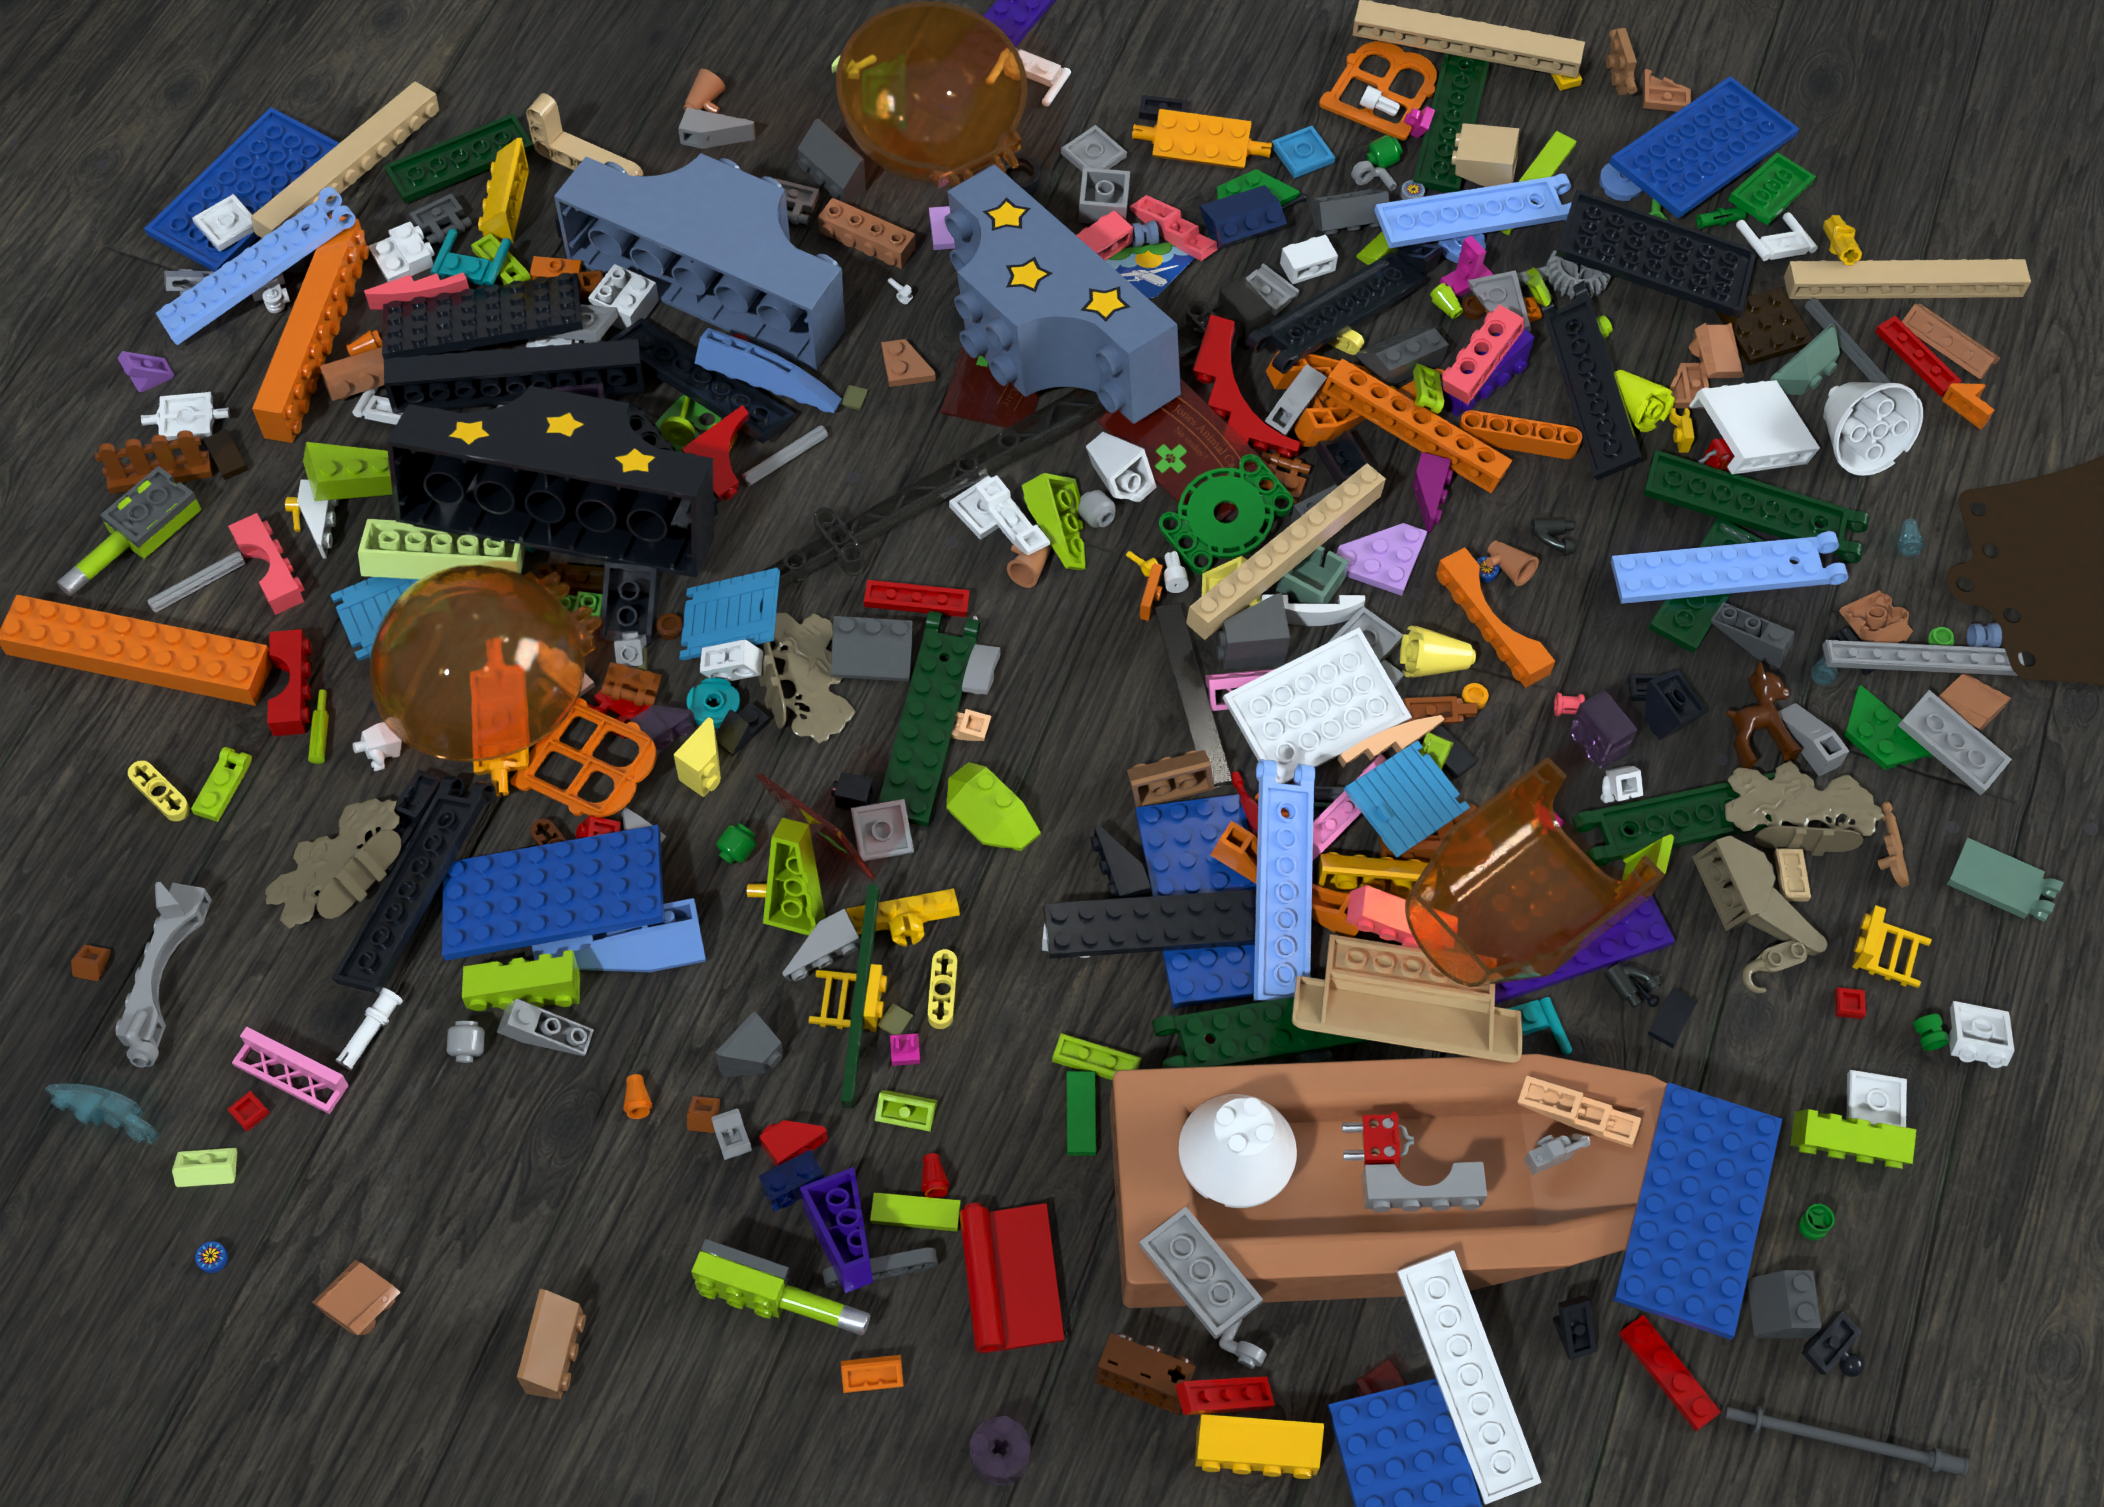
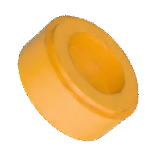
M1471 683L1464 687L1461 699L1463 704L1477 703V710H1480L1486 705L1489 695L1483 685Z

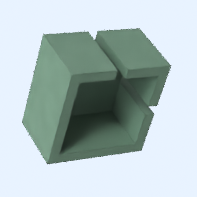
M1319 546L1278 580L1276 591L1288 595L1289 598L1301 604H1328L1346 578L1349 561L1329 551L1323 568L1321 564L1325 548Z

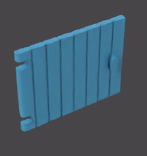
M773 568L732 579L699 585L698 587L687 588L686 596L689 598L693 597V599L685 602L681 646L687 647V650L680 651L679 659L689 660L701 657L702 648L724 643L747 640L753 645L774 641L780 570Z
M371 577L331 594L334 603L341 600L344 602L337 605L336 610L352 648L361 645L363 649L355 652L358 661L399 645L414 613L445 611L451 615L449 623L456 620L439 580Z
M1418 740L1344 788L1351 801L1359 808L1380 835L1385 845L1397 858L1471 808L1466 801L1461 804L1458 803L1455 798L1460 793L1431 756L1426 754L1422 757L1419 750L1423 746Z

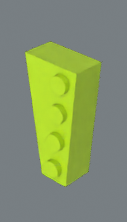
M573 950L563 951V956L552 958L550 953L539 955V960L527 961L523 957L512 959L509 965H503L496 961L463 966L462 999L466 1009L483 1011L494 1007L505 1010V1007L515 999L539 1008L544 1005L569 1007L572 1004L580 1003V970Z

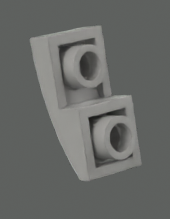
M974 645L963 679V692L988 694L994 681V669L1000 658V647Z

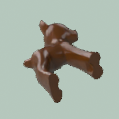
M1760 661L1756 666V673L1752 674L1748 679L1749 686L1758 701V705L1745 707L1738 711H1726V715L1732 719L1736 732L1733 744L1739 760V766L1747 769H1753L1752 766L1757 763V759L1749 744V738L1755 730L1767 729L1785 763L1795 761L1797 755L1803 750L1786 729L1778 710L1773 702L1778 700H1787L1789 698V688L1783 685V682L1777 675L1765 672L1762 661Z

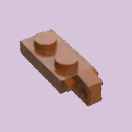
M1457 696L1403 699V703L1412 716L1405 723L1442 715L1444 720L1440 725L1463 723L1464 718L1476 717L1475 715L1477 714V703L1462 704V699L1457 698Z

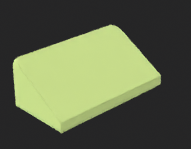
M237 1148L178 1152L172 1169L175 1185L177 1187L234 1183Z

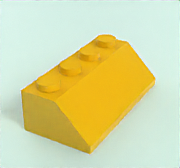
M516 138L497 152L496 160L491 164L492 178L487 181L488 196L483 199L484 214L483 217L479 218L478 222L479 231L483 232L484 237L492 233L500 243L503 238H509L512 243L514 242L529 173L522 138Z
M1329 852L1320 854L1317 864L1316 885L1350 894V891L1368 885L1412 903L1425 904L1433 881L1430 864L1416 859L1401 861L1394 860L1391 857L1378 859L1367 858L1364 855L1342 856L1338 853Z
M1201 1414L1196 1433L1195 1466L1202 1467V1470L1207 1472H1219L1220 1468L1233 1469L1232 1472L1236 1474H1250L1251 1471H1263V1475L1270 1477L1281 1476V1473H1291L1293 1477L1298 1479H1310L1312 1475H1317L1320 1468L1324 1424Z

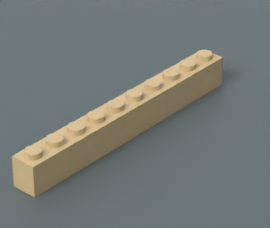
M1359 0L1352 36L1573 78H1577L1585 42L1575 39L1366 0Z
M414 81L253 214L251 221L255 234L263 238L265 235L273 232L282 226L285 221L292 219L302 212L304 208L318 201L319 193L326 187L335 188L340 195L383 157H386L395 147L403 143L408 136L436 115L439 111L436 93ZM335 195L329 196L326 202L332 201Z
M2025 259L1857 261L1854 265H1844L1843 261H1790L1784 275L1789 299H1811L1813 297L1816 299L2023 297L2031 283Z
M1369 464L1364 465L1189 607L1186 624L1206 640L1223 626L1224 620L1238 614L1380 498L1386 479Z

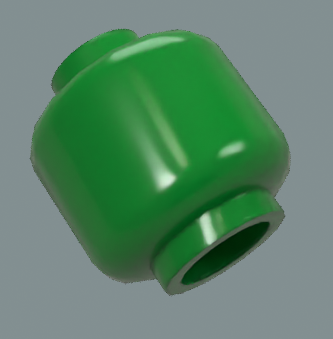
M1384 135L1369 144V153L1366 154V157L1373 166L1376 165L1386 169L1399 162L1400 154L1403 152L1396 137L1391 138L1389 135Z
M740 823L736 826H727L716 842L717 848L721 851L718 856L731 865L734 861L745 863L757 846V842L754 839L756 835Z

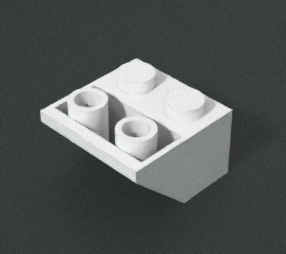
M616 264L612 266L588 297L593 306L617 308L618 317L612 325L622 330H625L641 318L646 319L659 301L656 282Z

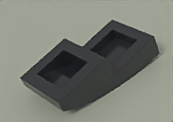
M1672 988L1647 1035L1673 1048L1698 1001Z

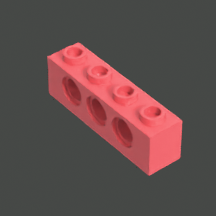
M1500 304L1494 311L1491 310L1487 314L1482 328L1475 330L1472 334L1467 348H1462L1459 351L1452 368L1449 366L1443 373V391L1468 405L1524 331V318ZM1492 333H1499V334H1501V335L1496 336V337H1495V336H1491ZM1480 351L1486 352L1485 355H1478L1476 353ZM1465 370H1471V371H1473V372L1470 373V374H1464V373H1462V372L1465 371Z

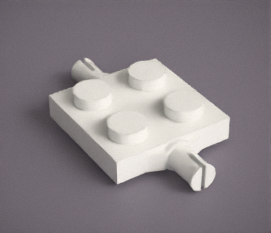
M211 392L160 396V407L157 413L141 415V423L143 426L158 424L159 435L166 436L168 441L176 440L178 432L183 430L191 431L194 436H200V439H204L212 435L215 419L230 418V410L228 407L214 409Z

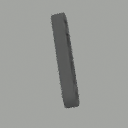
M921 1248L871 1258L872 1278L874 1281L932 1269L938 1265L935 1248ZM832 1266L823 1270L826 1288L842 1287Z

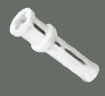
M382 988L380 996L372 1007L366 1009L365 1020L336 1059V1062L343 1067L347 1066L348 1070H352L354 1064L381 1026L384 1027L389 1023V1016L397 1005L402 1004L403 1000L394 992Z

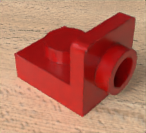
M590 815L582 823H579L576 830V839L619 832L621 822Z

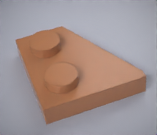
M1644 70V109L1678 112L1691 103V89L1675 84L1666 77L1662 81L1651 76V70Z
M906 339L881 342L889 387L936 381L934 370Z
M1700 363L1680 364L1670 386V390L1673 392L1671 395L1675 398L1673 408H1690L1689 405L1696 397V393L1703 388H1709L1708 378L1699 367Z

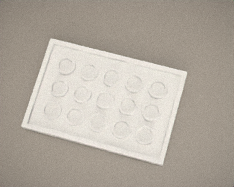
M1360 627L1223 696L1224 702L1257 760L1276 761V783L1285 784L1294 779L1295 768L1298 764L1313 765L1314 768H1317L1340 756V754L1364 739L1388 728L1401 725L1412 718Z

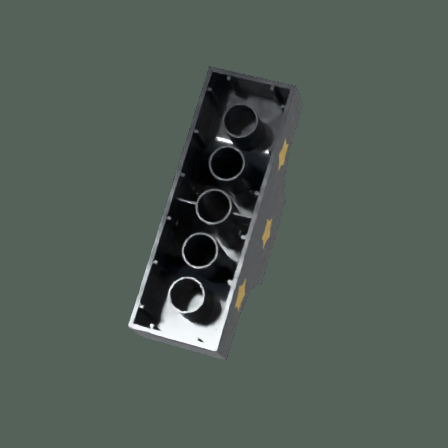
M529 386L514 401L501 407L481 412L457 413L440 408L408 404L386 441L396 522L458 535H472L480 539L489 538L491 541H504L513 545L517 543L524 547L612 563L643 565L655 568L657 571L695 578L698 577L714 540L713 458L659 449L644 441L630 426L629 403Z

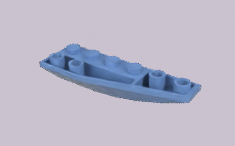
M707 328L700 337L695 364L702 366L706 370H714L725 374L731 379L748 382L753 387H762L776 395L790 397L798 403L815 406L823 412L834 413L841 403L842 398L822 382L775 353Z
M694 898L664 904V922L532 945L534 961L539 960V955L550 953L552 958L562 957L563 951L573 950L579 970L655 972L706 962Z

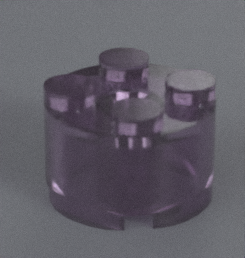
M1008 1416L993 1417L981 1423L974 1431L970 1440L971 1465L978 1477L991 1484L1009 1485L1019 1480L1025 1474L1030 1463L1031 1443L1024 1427ZM998 1446L1001 1449L1006 1448V1455L1002 1456L1000 1453L994 1455L995 1448Z

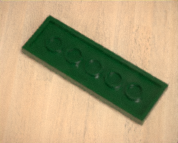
M514 113L386 164L384 168L404 204L491 169L492 162L496 160L497 152L516 138H522L525 154L535 150L530 138Z
M1717 518L1699 548L1763 542L1764 540L1726 520ZM1732 593L1666 599L1648 629L1695 653L1712 626L1711 619L1721 604L1727 602Z

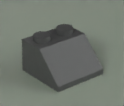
M1782 1270L1747 1279L1746 1287L1753 1338L1811 1339L1821 1329L1813 1270Z

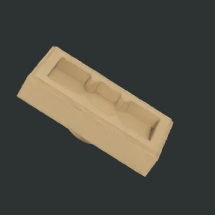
M1776 849L1774 851L1780 894L1788 902L1809 901L1811 894L1803 849Z

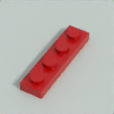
M1896 316L1877 326L1875 333L1940 397L1945 395L1952 383H1961V380Z
M867 580L864 607L918 613L934 611L947 616L967 617L970 590Z
M1644 1315L1620 1331L1619 1336L1695 1432L1721 1413Z
M1267 1376L1183 1381L1175 1385L1183 1415L1266 1410L1275 1406Z

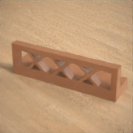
M1914 304L1902 321L1917 337L1979 379H1982L1989 368L2000 359L1996 354L1922 304Z

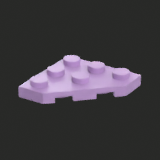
M1402 523L1340 545L1336 554L1349 561L1346 577L1402 596L1426 538L1427 531Z

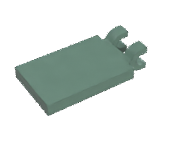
M1967 838L1947 885L2023 919L2029 913L2045 922L2048 914L2052 913L2055 904L2050 901L2039 900V897L2042 894L2046 898L2054 900L2064 882L2051 878L2044 879L2045 871Z

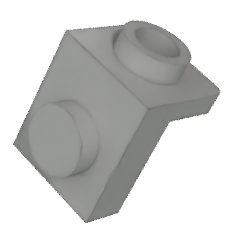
M638 631L623 632L622 636L614 641L616 663L626 666H641L643 664L642 649L647 645L646 634L638 635Z
M734 1109L711 1118L724 1160L752 1151L739 1109Z

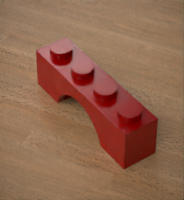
M302 629L270 632L269 656L274 667L290 674L289 683L283 692L268 700L267 724L273 736L306 734V723H310V711L306 707V700L311 698L310 686L307 684V677H311V666L309 661H307V655H311L310 639L305 638Z

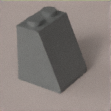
M1277 593L1224 620L1223 629L1218 632L1219 645H1216L1217 660H1222L1223 670L1285 664L1290 634L1282 593Z

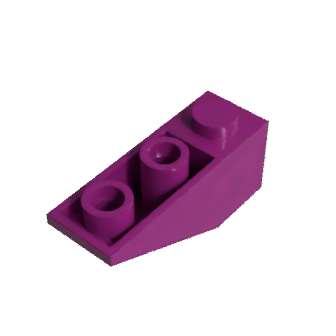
M1422 452L1413 482V489L1426 531L1431 533L1433 524H1439L1442 510L1438 509V505H1444L1448 490L1443 489L1444 484H1450L1453 470L1449 469L1451 459Z

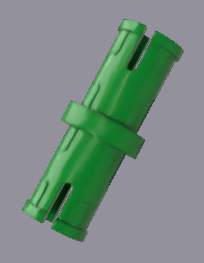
M1721 207L1713 212L1697 214L1696 224L1699 229L1715 225L1722 227L1730 222L1745 220L1746 212L1738 207L1728 209ZM1728 215V217L1713 219L1714 217Z

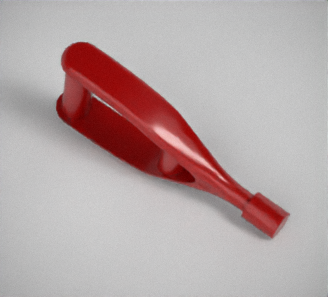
M1237 771L1230 774V778L1240 796L1249 832L1258 839V805L1245 791L1240 773Z

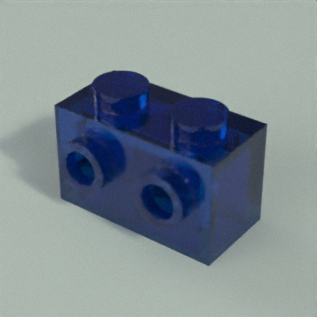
M810 1149L759 1175L758 1178L760 1187L773 1212L789 1207L796 1200L800 1199V1187L823 1179L824 1173Z

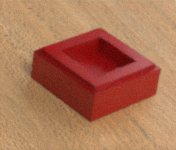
M1837 987L1834 991L1835 1016L1864 1019L1866 1016L1865 990Z
M251 1091L227 1109L246 1132L270 1114L268 1109Z

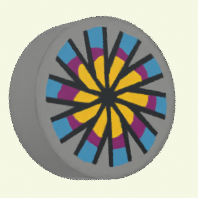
M1413 180L1406 181L1401 188V198L1407 200L1424 197L1425 188L1423 184L1415 183Z

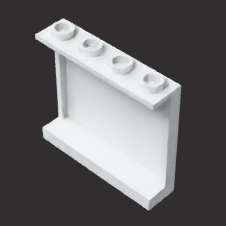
M1777 380L1703 388L1696 393V397L1689 405L1690 408H1705L1735 457L1727 466L1731 474L1807 464L1820 449Z

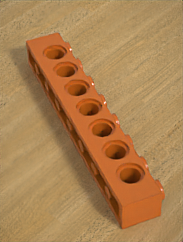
M1343 358L1329 374L1323 387V393L1419 451L1451 459L1449 469L1491 494L1504 477L1512 462L1508 457L1428 409L1416 406L1413 400Z

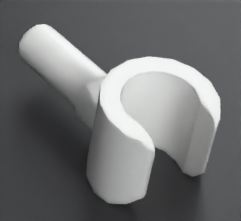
M893 278L888 279V283L898 291L897 299L902 304H908L913 298V295L910 294L912 292L909 285L903 287Z

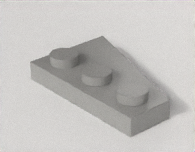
M1516 270L1468 280L1469 288L1488 313L1491 310L1494 311L1500 304L1523 317L1524 328L1531 332Z

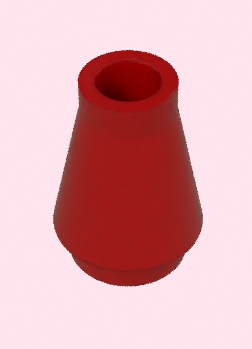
M935 1153L927 1154L922 1158L921 1190L928 1198H942L948 1193L949 1181L940 1162L939 1155Z

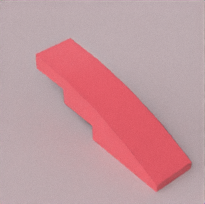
M1145 195L1130 206V210L1145 224L1148 221L1155 220L1159 235L1192 257L1202 261L1218 250L1217 242L1199 234V226L1182 219L1179 209L1148 195Z
M464 273L440 280L438 275L434 274L417 281H413L410 274L364 290L370 309H383V304H388L391 301L407 302L420 296L431 298L444 292L449 294L461 292L464 289H469Z

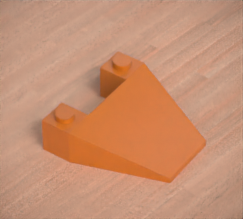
M1309 354L1294 363L1292 368L1285 374H1282L1272 366V360L1266 369V373L1275 390L1288 389L1306 364L1328 378L1340 361ZM1353 364L1359 369L1371 375V373L1367 370L1366 367ZM1326 380L1293 427L1302 447L1316 446L1319 441L1334 440L1342 435L1344 431H1348L1366 420L1365 417L1323 393L1322 390Z

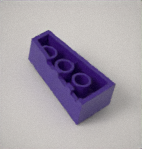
M1524 328V331L1468 405L1443 391L1444 406L1458 417L1464 411L1471 410L1479 400L1487 399L1494 389L1506 385L1516 373L1521 374L1528 366L1527 360L1534 336ZM1480 351V352H1477L1476 354H1478V355H1485L1486 352ZM1465 370V371H1463L1462 373H1464V374H1470V373H1472L1473 371H1471V370Z
M854 1167L800 1187L804 1212L844 1292L847 1293L873 1283Z

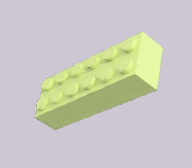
M367 519L358 550L361 576L518 585L526 551L524 546H520L517 543L513 545L504 541H491L489 538L480 539L472 535H458L414 527L411 524L396 522V520Z

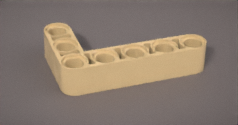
M541 93L526 111L534 149L541 156L574 171L587 156L603 164L609 161L617 163L630 176H643L642 169L636 163L562 131L557 103L548 94Z

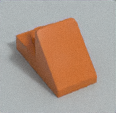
M1952 383L1942 399L1944 403L1980 430L1988 423L1995 411L1986 402L1979 399L1986 387L1985 384Z

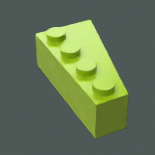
M306 442L303 463L314 501L393 495L388 451Z
M782 818L771 839L763 924L810 935L819 921L825 919L810 827L806 823Z
M1807 1109L1794 1112L1790 1146L1799 1147V1152L1816 1155L1817 1150L1828 1152L1827 1157L1845 1159V1155L1856 1156V1162L1874 1164V1160L1885 1161V1167L1902 1169L1903 1164H1913L1916 1129L1884 1123H1876L1875 1125L1871 1124V1121L1847 1118L1845 1120L1842 1119V1115L1818 1113V1111Z

